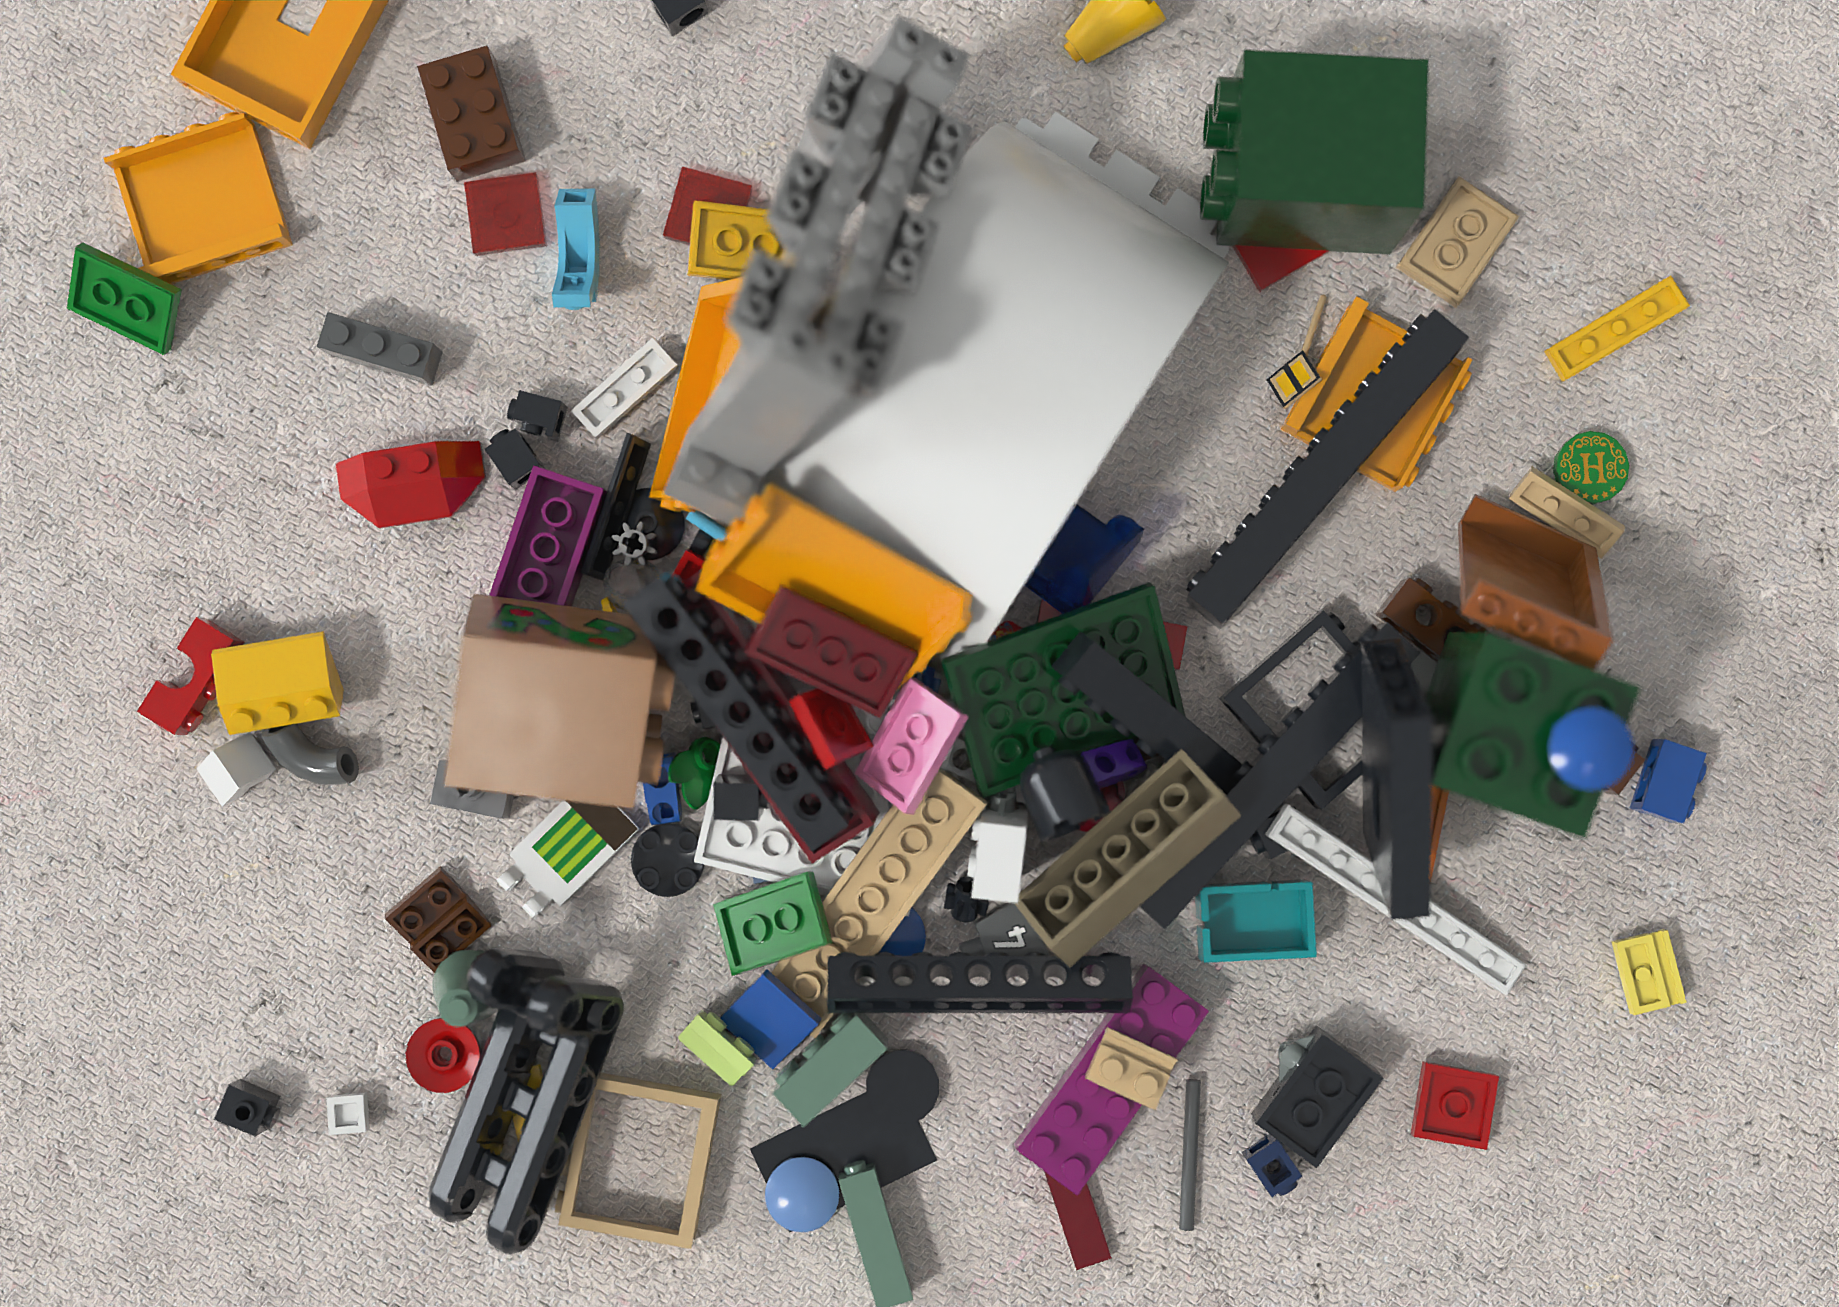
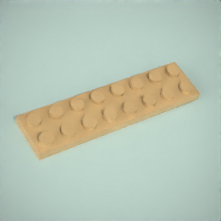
M939 768L913 815L903 813L892 804L822 901L833 944L779 961L771 972L822 1018L819 1025L809 1033L814 1038L818 1036L834 1014L828 1013L827 1007L828 956H836L842 952H852L858 956H874L878 953L987 805L985 799L941 768Z

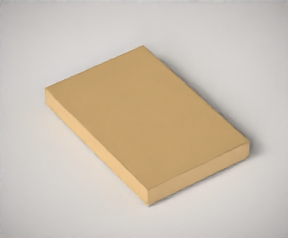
M1458 176L1396 268L1456 308L1519 216Z

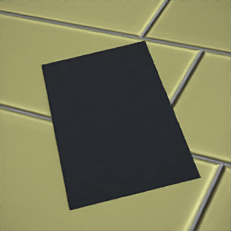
M866 1092L814 1117L805 1127L799 1124L750 1148L766 1184L772 1172L788 1158L808 1157L826 1165L837 1178L839 1187L837 1209L846 1205L838 1181L839 1173L845 1172L844 1166L860 1160H865L866 1165L874 1163L882 1188L937 1161L919 1121L912 1124H894L882 1119L872 1109Z

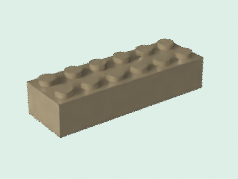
M1181 749L1113 809L1108 816L1104 817L1019 893L1018 903L1014 904L1047 947L1065 964L1071 967L1242 815Z

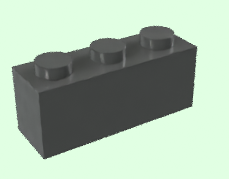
M327 312L317 344L320 350L330 356L431 386L433 385L443 353L434 343Z

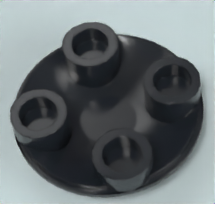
M674 823L655 825L642 833L634 844L631 854L632 871L639 885L648 892L662 897L678 896L693 888L704 870V864L694 862L699 841L697 836L688 828Z

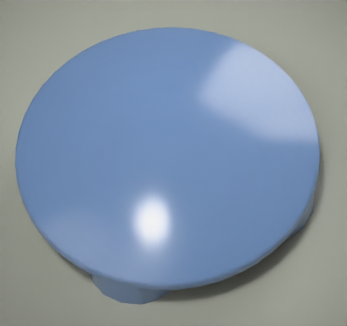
M808 1157L786 1159L772 1172L766 1184L765 1201L770 1215L779 1225L794 1232H809L822 1227L831 1219L838 1206L839 1187L835 1174L816 1159Z

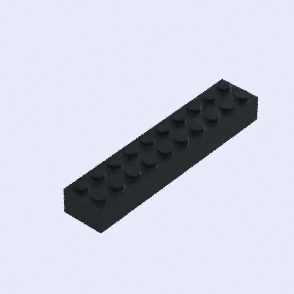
M1434 309L1427 318L1420 314L1402 338L1405 342L1403 346L1396 342L1390 348L1378 366L1381 370L1378 375L1371 371L1365 377L1354 394L1357 399L1353 403L1347 399L1333 415L1334 418L1330 421L1333 427L1329 431L1323 427L1311 440L1309 447L1306 449L1309 455L1305 459L1298 456L1291 463L1282 477L1285 481L1280 488L1274 484L1266 492L1258 505L1261 509L1259 513L1254 516L1250 512L1237 526L1234 533L1237 538L1234 542L1229 544L1227 541H1224L1212 555L1210 563L1213 566L1206 573L1200 569L1188 583L1186 590L1189 594L1186 602L1219 630L1465 345L1469 336Z

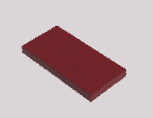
M782 583L744 649L745 654L880 719L918 655L915 649Z

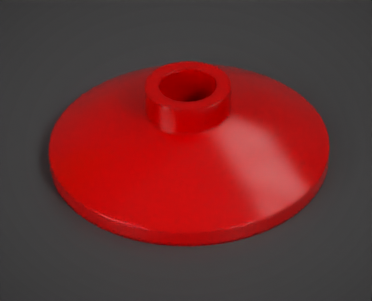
M442 1018L430 1020L417 1028L409 1039L406 1048L408 1071L415 1082L426 1090L436 1093L456 1091L465 1086L473 1077L481 1056L479 1042L473 1031L466 1025L461 1027L451 1026ZM442 1047H448L452 1051L450 1060H445L441 1057L440 1051Z

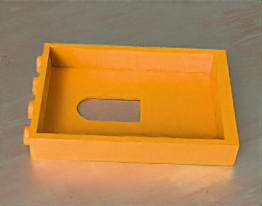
M210 0L171 75L184 87L234 112L244 113L250 120L311 149L389 0H327L308 36L278 21L288 0Z
M743 277L701 286L649 498L661 501V508L675 512L683 510L695 513V511H699L663 493L689 427L712 396L741 345L726 323V319Z

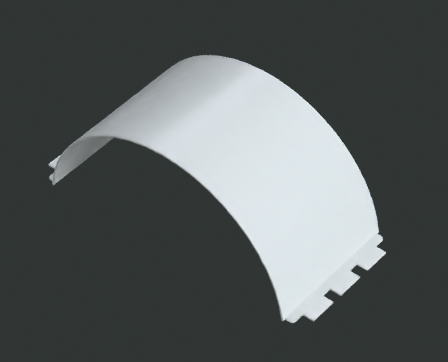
M1056 111L1044 129L1026 118L1020 119L1015 127L1007 122H1000L994 125L963 156L951 192L948 195H932L919 214L939 224L916 291L913 294L872 292L868 306L904 324L880 394L878 396L845 395L762 477L756 492L758 496H761L766 488L773 484L972 594L969 610L972 612V618L968 627L962 633L957 632L950 639L946 649L941 653L936 652L930 658L927 665L936 668L934 678L941 679L940 694H946L949 691L941 659L979 644L987 643L1148 387L1229 263L1224 259L1229 251V247L1216 245L1217 238L1210 234L1217 221L1200 219V202L1179 188L1175 190L1166 206L1149 196L1160 179L1158 175L1118 150H1115L1105 167L1090 159L1088 156L1099 141V138Z

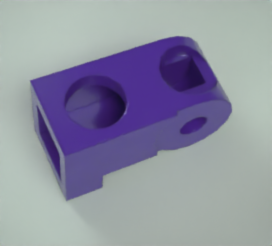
M1133 739L1081 753L1088 762L1100 789L1116 784L1119 781L1131 779L1147 768Z

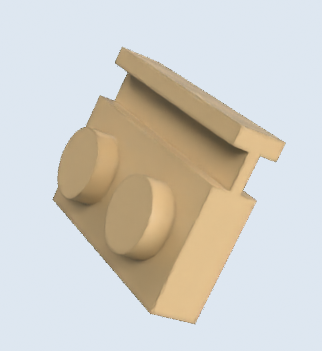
M1106 1027L1105 1034L1098 1045L1085 1078L1156 1110L1177 1059Z

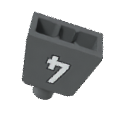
M1008 902L989 912L986 916L975 920L979 937L959 943L961 952L968 953L971 956H986L993 952L1006 953L1008 956H1024L1027 953L1040 952L1049 956L1044 941L1012 902Z

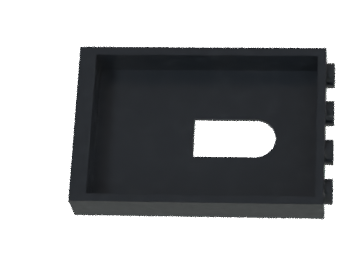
M1400 638L1362 642L1363 834L1390 919L1412 920L1430 917L1433 718Z

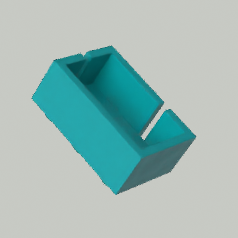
M1305 879L1271 881L1272 888L1270 883L1264 881L1207 884L1195 896L1196 918L1204 921V925H1197L1198 959L1204 963L1317 957L1313 883Z

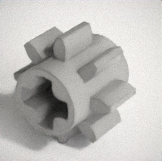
M642 522L637 525L636 530H631L627 523H623L625 532L621 536L612 535L611 537L619 542V548L612 552L613 555L624 554L626 556L625 566H630L633 558L638 559L639 563L645 566L646 559L644 556L648 552L657 554V550L650 547V540H653L656 534L649 533L645 535L642 533L644 530V523ZM636 534H639V542L644 544L643 549L635 550L633 555H631V548L626 545V541L628 538L634 539Z

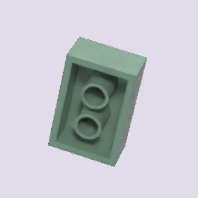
M841 1013L831 1023V1033L825 1038L819 1034L804 1048L805 1051L802 1053L804 1058L800 1062L796 1063L792 1059L777 1073L778 1076L775 1078L777 1085L773 1095L803 1127L888 1049V1038L865 1013Z

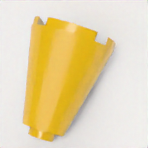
M1090 0L1064 36L1068 42L1063 47L1076 63L1082 59L1088 64L1160 26L1166 20V17L1155 0Z

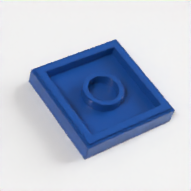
M768 969L720 1016V1019L727 1025L726 1028L736 1037L739 1036L755 1050L754 1053L772 1069L816 1028L822 1019Z

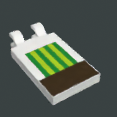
M563 800L509 853L516 863L496 881L508 891L524 878L537 893L522 908L532 918L536 917L552 900L560 907L563 906L641 828L621 807Z

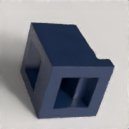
M1270 1134L1241 1152L1271 1197L1277 1194L1279 1196L1288 1194L1297 1187V1180L1303 1177L1280 1142ZM1274 1159L1277 1160L1279 1163L1278 1168L1274 1171H1268L1266 1165Z

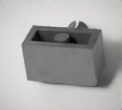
M439 760L430 804L501 819L510 818L514 794L444 786L447 760Z

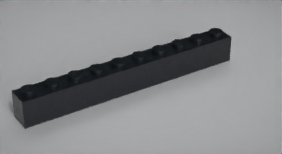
M1388 622L1379 624L1377 627L1371 624L1358 637L1357 640L1361 643L1360 646L1352 654L1346 651L1333 664L1332 668L1336 670L1335 673L1327 681L1321 678L1308 691L1307 695L1310 697V700L1301 709L1296 705L1283 718L1281 722L1285 724V727L1276 736L1270 733L1257 746L1256 749L1260 754L1251 763L1245 760L1232 773L1231 777L1235 781L1225 791L1219 788L1242 816L1139 906L1160 927L1166 929L1362 717V642L1400 638L1410 663L1420 654Z

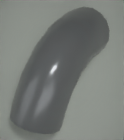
M298 723L268 728L261 733L263 741L278 763L298 778L319 785H342L355 781L358 776L359 764L353 750L345 746L334 749L317 746L304 735Z

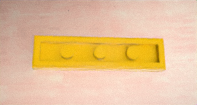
M1669 276L1551 346L1544 353L1562 382L1690 307L1673 277Z

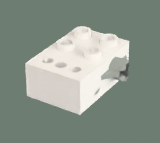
M998 792L991 795L990 801H987V805L973 823L972 840L978 841V847L972 846L968 866V877H974L972 898L1018 903L1028 808L1027 805L1016 804L1017 793L1008 792L1007 794H1000Z

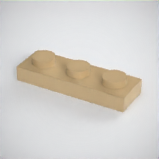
M1533 466L1509 496L1511 501L1556 530L1596 547L1597 555L1601 559L1625 531L1623 524Z

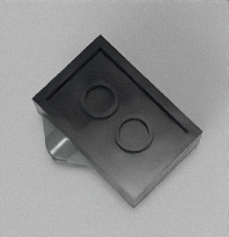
M1316 1025L1309 1036L1285 1041L1279 1046V1076L1252 1111L1251 1115L1256 1125L1315 1168H1318L1384 1078L1375 1067Z

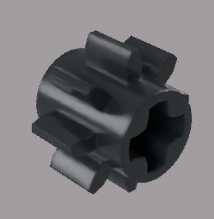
M961 877L957 880L956 885L953 883H948L944 909H951V915L957 921L964 923L973 922L978 914L981 916H986L989 900L972 898L974 877Z

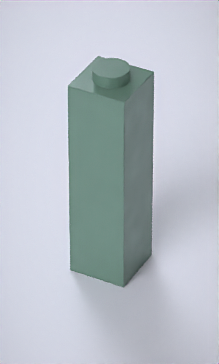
M865 1160L850 1163L844 1166L845 1172L839 1173L838 1181L876 1307H893L912 1301V1288L875 1164L870 1163L866 1165Z

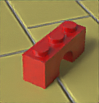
M196 617L176 648L192 660L194 665L193 678L182 688H179L170 681L156 680L137 712L173 735H187L189 732H193L203 719L201 712L207 702L217 697L212 650L244 645L245 642L209 619Z

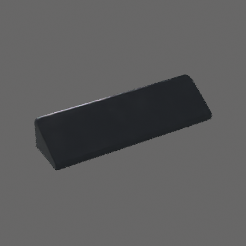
M631 433L626 434L580 572L585 576L604 582L607 580L615 556L612 552L617 549L619 543L611 537L612 535L621 536L623 523L626 522L651 447V443Z

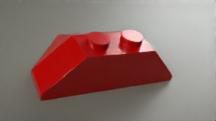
M480 441L427 442L364 452L336 463L341 500L379 529L452 518L472 495L477 486H480L486 478Z

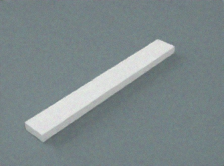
M1284 804L1265 835L1390 918L1372 860L1290 805ZM1431 900L1430 917L1412 920H1393L1505 995H1508L1527 965Z

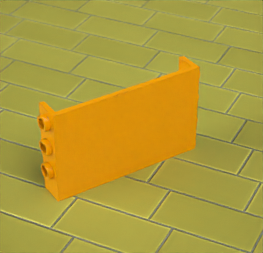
M770 484L761 496L755 494L750 499L744 516L741 519L738 517L733 519L723 541L717 539L708 553L707 560L704 562L696 588L697 591L758 623L781 583L917 651L918 655L899 688L917 671L919 673L922 672L936 652H943L950 639L957 632L962 633L965 631L972 618V612L969 611L972 594L773 484Z

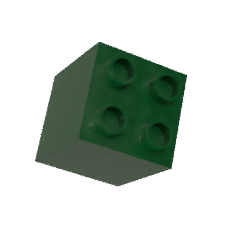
M1244 49L1234 76H1217L1213 104L1206 105L1204 115L1203 149L1215 150L1212 156L1210 175H1204L1202 180L1200 219L1217 221L1216 245L1390 255L1424 210L1429 59Z
M1448 632L1425 696V701L1433 718L1432 785L1586 839L1604 788L1597 790L1581 789L1566 783L1560 777L1550 758L1549 746L1553 726L1568 714L1583 708L1607 710L1619 717L1627 726L1641 687L1489 633Z

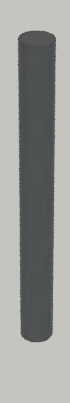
M1186 1079L1179 1229L1184 1231L1194 1230L1201 1080Z

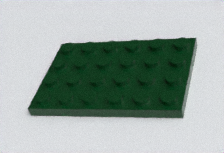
M1150 582L1141 584L987 641L986 644H979L941 659L953 704L968 716L961 729L978 793L983 798L1019 785L1021 773L1027 765L1035 761L1033 754L1043 748L1054 746L1056 751L1069 749L1081 754L1085 751L1124 740L1139 739L1133 732L1127 738L1110 724L1114 717L1107 711L1101 717L1084 703L1088 696L1081 690L1075 696L1058 682L1062 675L1051 666L1080 631L1096 642L1185 716L1155 585Z

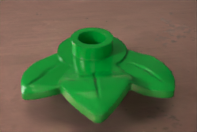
M708 737L695 739L689 746L688 751L677 753L672 759L668 770L669 781L675 784H682L683 797L693 810L702 807L709 798L721 746L717 741Z

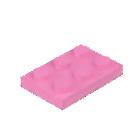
M911 677L900 689L872 740L874 747L866 751L854 774L903 813L913 815L968 716L917 678Z

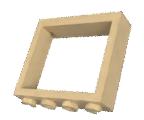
M601 1072L573 1143L572 1154H569L562 1172V1176H567L565 1191L559 1190L556 1200L555 1213H561L558 1225L692 1249L696 1239L722 1094ZM597 1090L702 1108L680 1230L575 1212Z

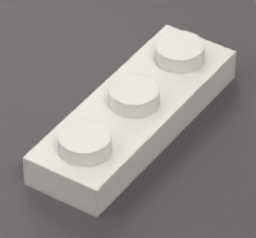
M652 338L571 411L598 440L678 368V365Z

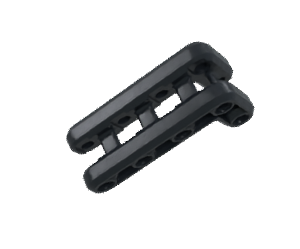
M497 947L479 954L468 970L467 986L472 999L499 1010L431 1182L428 1200L433 1214L447 1222L455 1223L473 1215V1211L478 1206L486 1186L490 1185L497 1189L485 1232L490 1246L505 1254L512 1255L524 1251L531 1246L541 1229L622 1019L624 1003L619 989L596 979L565 976L561 962L541 952ZM544 1043L552 1047L540 1086L535 1090L527 1086V1083L531 1076L530 1071L539 1048ZM517 1114L525 1118L512 1159L508 1161L500 1157V1153L511 1120Z

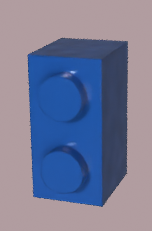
M1652 739L1629 809L1670 823L1684 824L1685 819L1691 816L1695 807L1693 794L1696 785L1705 776L1707 765L1704 763L1707 753L1666 739Z

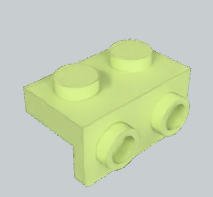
M702 1009L683 1030L678 1039L724 1081L733 1086L756 1062L757 1058L753 1055L755 1050L741 1037L738 1036L735 1039L725 1030L727 1025L711 1011L707 1014Z

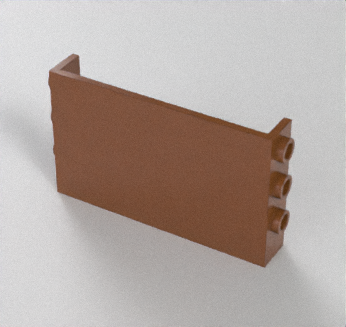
M1475 494L1458 523L1461 613L1571 663L1595 670L1613 641L1596 547Z

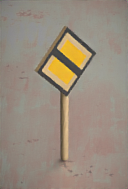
M1325 295L1319 297L1301 352L1266 379L1284 409L1288 408L1322 380L1307 355L1326 302Z

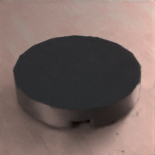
M910 1049L894 1050L881 1055L871 1065L866 1077V1095L872 1109L882 1119L894 1124H912L923 1119L934 1108L939 1096V1078L934 1066L922 1054Z

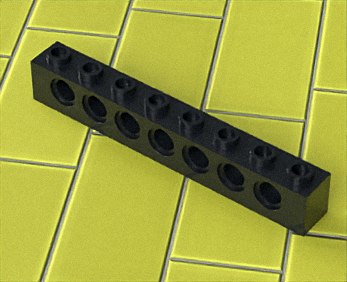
M668 571L664 572L625 601L623 606L811 851L815 850L849 825L854 816L851 812L853 808L850 801L841 791L836 793L828 782L829 775L822 764L818 761L813 762L804 751L806 745L800 735L794 730L789 731L782 722L783 715L778 706L770 699L766 701L757 689L759 683L752 672L747 668L742 669L734 659L736 654L733 647L725 638L721 637L719 639L710 627L712 621L708 614L701 607H695L686 596L688 590L682 580L676 575L671 576ZM665 607H671L678 612L680 617L679 624H671L665 619ZM688 639H696L702 644L703 655H695L689 651L687 646ZM711 670L722 671L727 677V685L719 686L715 684L711 679ZM743 701L747 703L751 709V716L744 717L739 715L735 711L734 702ZM759 732L769 733L774 739L775 746H763L759 742L757 734ZM781 764H793L798 770V776L791 778L784 775L781 770ZM809 793L815 794L820 798L822 806L818 808L808 806L804 800V795Z
M842 952L836 956H828V1013H1130L1133 1001L1131 956H1121L1115 952H1106L1099 956H1082L1071 967L1065 964L1058 956H1046L1040 952H1031L1024 956H1008L1002 952H993L986 956H971L965 952H955L949 956H933L927 952H917L911 956H896L890 952H880L874 956H858L852 952ZM861 977H870L875 980L872 984L866 986L857 982ZM899 977H908L912 980V983L903 986L897 984L895 980ZM936 977H945L950 980V983L941 986L935 984L932 980ZM974 977H983L988 983L979 986L973 984L970 980ZM1020 977L1026 983L1017 986L1011 984L1008 979ZM1057 977L1063 981V984L1051 985L1046 979ZM1095 977L1101 984L1089 985L1083 979Z

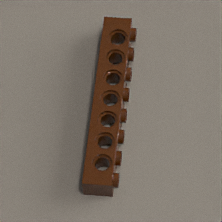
M1410 577L1401 580L1375 614L1385 623L1388 622L1404 638L1437 663L1448 629L1451 628L1457 632L1491 634L1477 623L1469 624L1460 617L1462 613L1456 605L1447 600H1444L1442 603L1431 594L1433 592L1432 587L1417 577L1414 580ZM1419 606L1426 607L1431 614L1430 622L1426 626L1420 624L1416 619V610ZM1633 743V757L1626 773L1616 783L1604 788L1603 792L1619 795L1646 760L1637 753L1639 749L1637 745Z

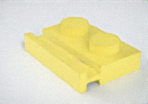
M1661 929L1652 933H1644L1611 941L1630 1014L1638 1015L1671 1007L1670 1005L1687 1003L1668 930Z

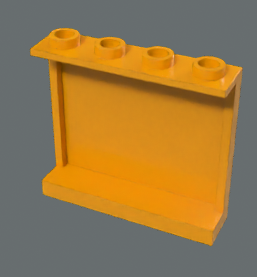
M226 113L218 118L219 121L206 125L202 123L192 124L184 128L182 133L172 136L158 135L151 138L147 144L138 147L124 146L115 150V154L104 157L105 163L114 169L144 266L138 269L169 284H175L293 245L255 123L244 113Z
M1357 296L1349 303L1315 365V369L1322 380L1295 401L1281 427V430L1308 445L1323 427L1327 431L1333 427L1330 421L1347 399L1352 403L1357 399L1354 394L1365 377L1371 371L1378 375L1381 371L1378 366L1390 348L1396 342L1401 346L1405 343L1402 338L1407 333L1406 330L1366 309L1369 303ZM1455 357L1357 472L1394 492L1403 488L1404 485L1409 487L1419 472L1420 468L1415 465L1420 455H1427L1437 439V436L1432 433L1438 422L1444 424L1454 408V404L1450 400L1455 391L1461 392L1468 383L1472 373L1467 369L1473 359L1467 357L1461 361Z

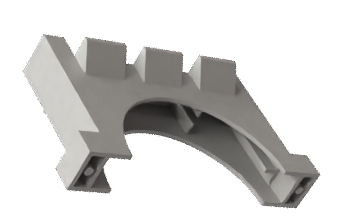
M899 15L860 67L831 52L804 120L807 125L798 148H794L791 152L766 216L767 221L785 248L784 253L779 261L756 248L752 252L726 319V323L741 345L712 396L689 427L663 494L730 525L735 517L741 519L744 516L746 506L756 494L762 477L845 395L878 396L880 394L904 324L868 306L872 292L913 294L917 289L939 224L904 206L907 195H948L951 192L973 128L938 109L958 87L969 57L968 53ZM865 202L868 206L837 290L810 319L815 303L820 297V290L827 271L833 262V255L840 236L845 230L847 217L856 207ZM808 322L822 330L818 341L815 337V332L808 329Z

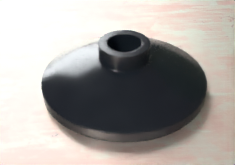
M651 488L636 490L625 522L630 526L631 530H636L643 517H652V527L644 529L642 533L645 535L649 533L656 534V537L650 540V547L656 549L657 554L648 552L644 556L646 561L661 559L673 552L681 542L685 530L683 511L675 512L661 508L660 500L649 498ZM636 534L634 539L628 538L626 541V545L631 548V555H633L635 550L643 549L644 544L639 542V534Z

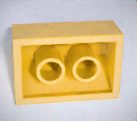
M324 631L212 650L217 703L229 735L340 716L344 689Z

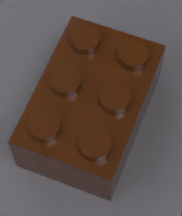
M488 45L417 66L447 170L457 182L526 162L498 64Z

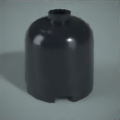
M1054 746L1043 748L1033 754L1035 761L1027 765L1021 773L1019 781L1021 792L1041 842L1047 839L1050 841L1081 829L1080 822L1094 818L1096 822L1111 813L1088 762L1077 751L1069 749L1056 751Z

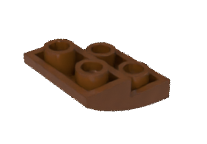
M442 866L436 869L385 913V920L410 944V950L434 973L448 955L455 951L466 949L492 926L480 908Z

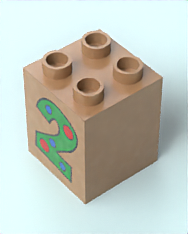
M473 594L462 637L444 786L634 808L638 782L658 784L664 744V739L660 738L662 715L648 713V711L669 712L675 672L630 614Z

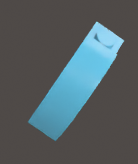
M559 189L554 205L558 231V270L552 291L553 308L565 307L568 310H579L584 307H591V303L596 302L598 295L600 237L596 189Z

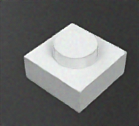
M367 1092L331 1095L326 1098L329 1135L360 1133L370 1130Z

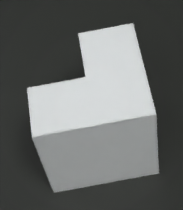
M248 732L212 750L197 770L223 807L240 798L250 787L269 778L276 768L252 733Z

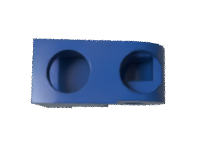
M676 752L662 755L658 784L643 783L645 803L648 807L651 825L682 821L679 784L671 783L668 779L669 766L672 759L676 756Z

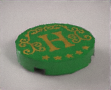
M1588 431L1571 437L1562 445L1554 458L1553 473L1556 482L1594 505L1610 500L1622 490L1628 480L1629 462L1626 451L1616 439L1606 433Z

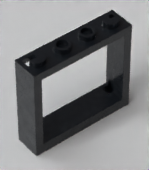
M1323 610L1313 615L1219 698L1258 744L1270 733H1273L1275 736L1276 734L1242 697L1320 628L1343 654L1346 651L1352 654L1360 646L1361 643L1357 640L1351 642L1342 632L1345 626L1332 612L1327 615ZM1362 757L1325 789L1318 784L1310 773L1297 788L1315 809L1322 810L1362 775Z

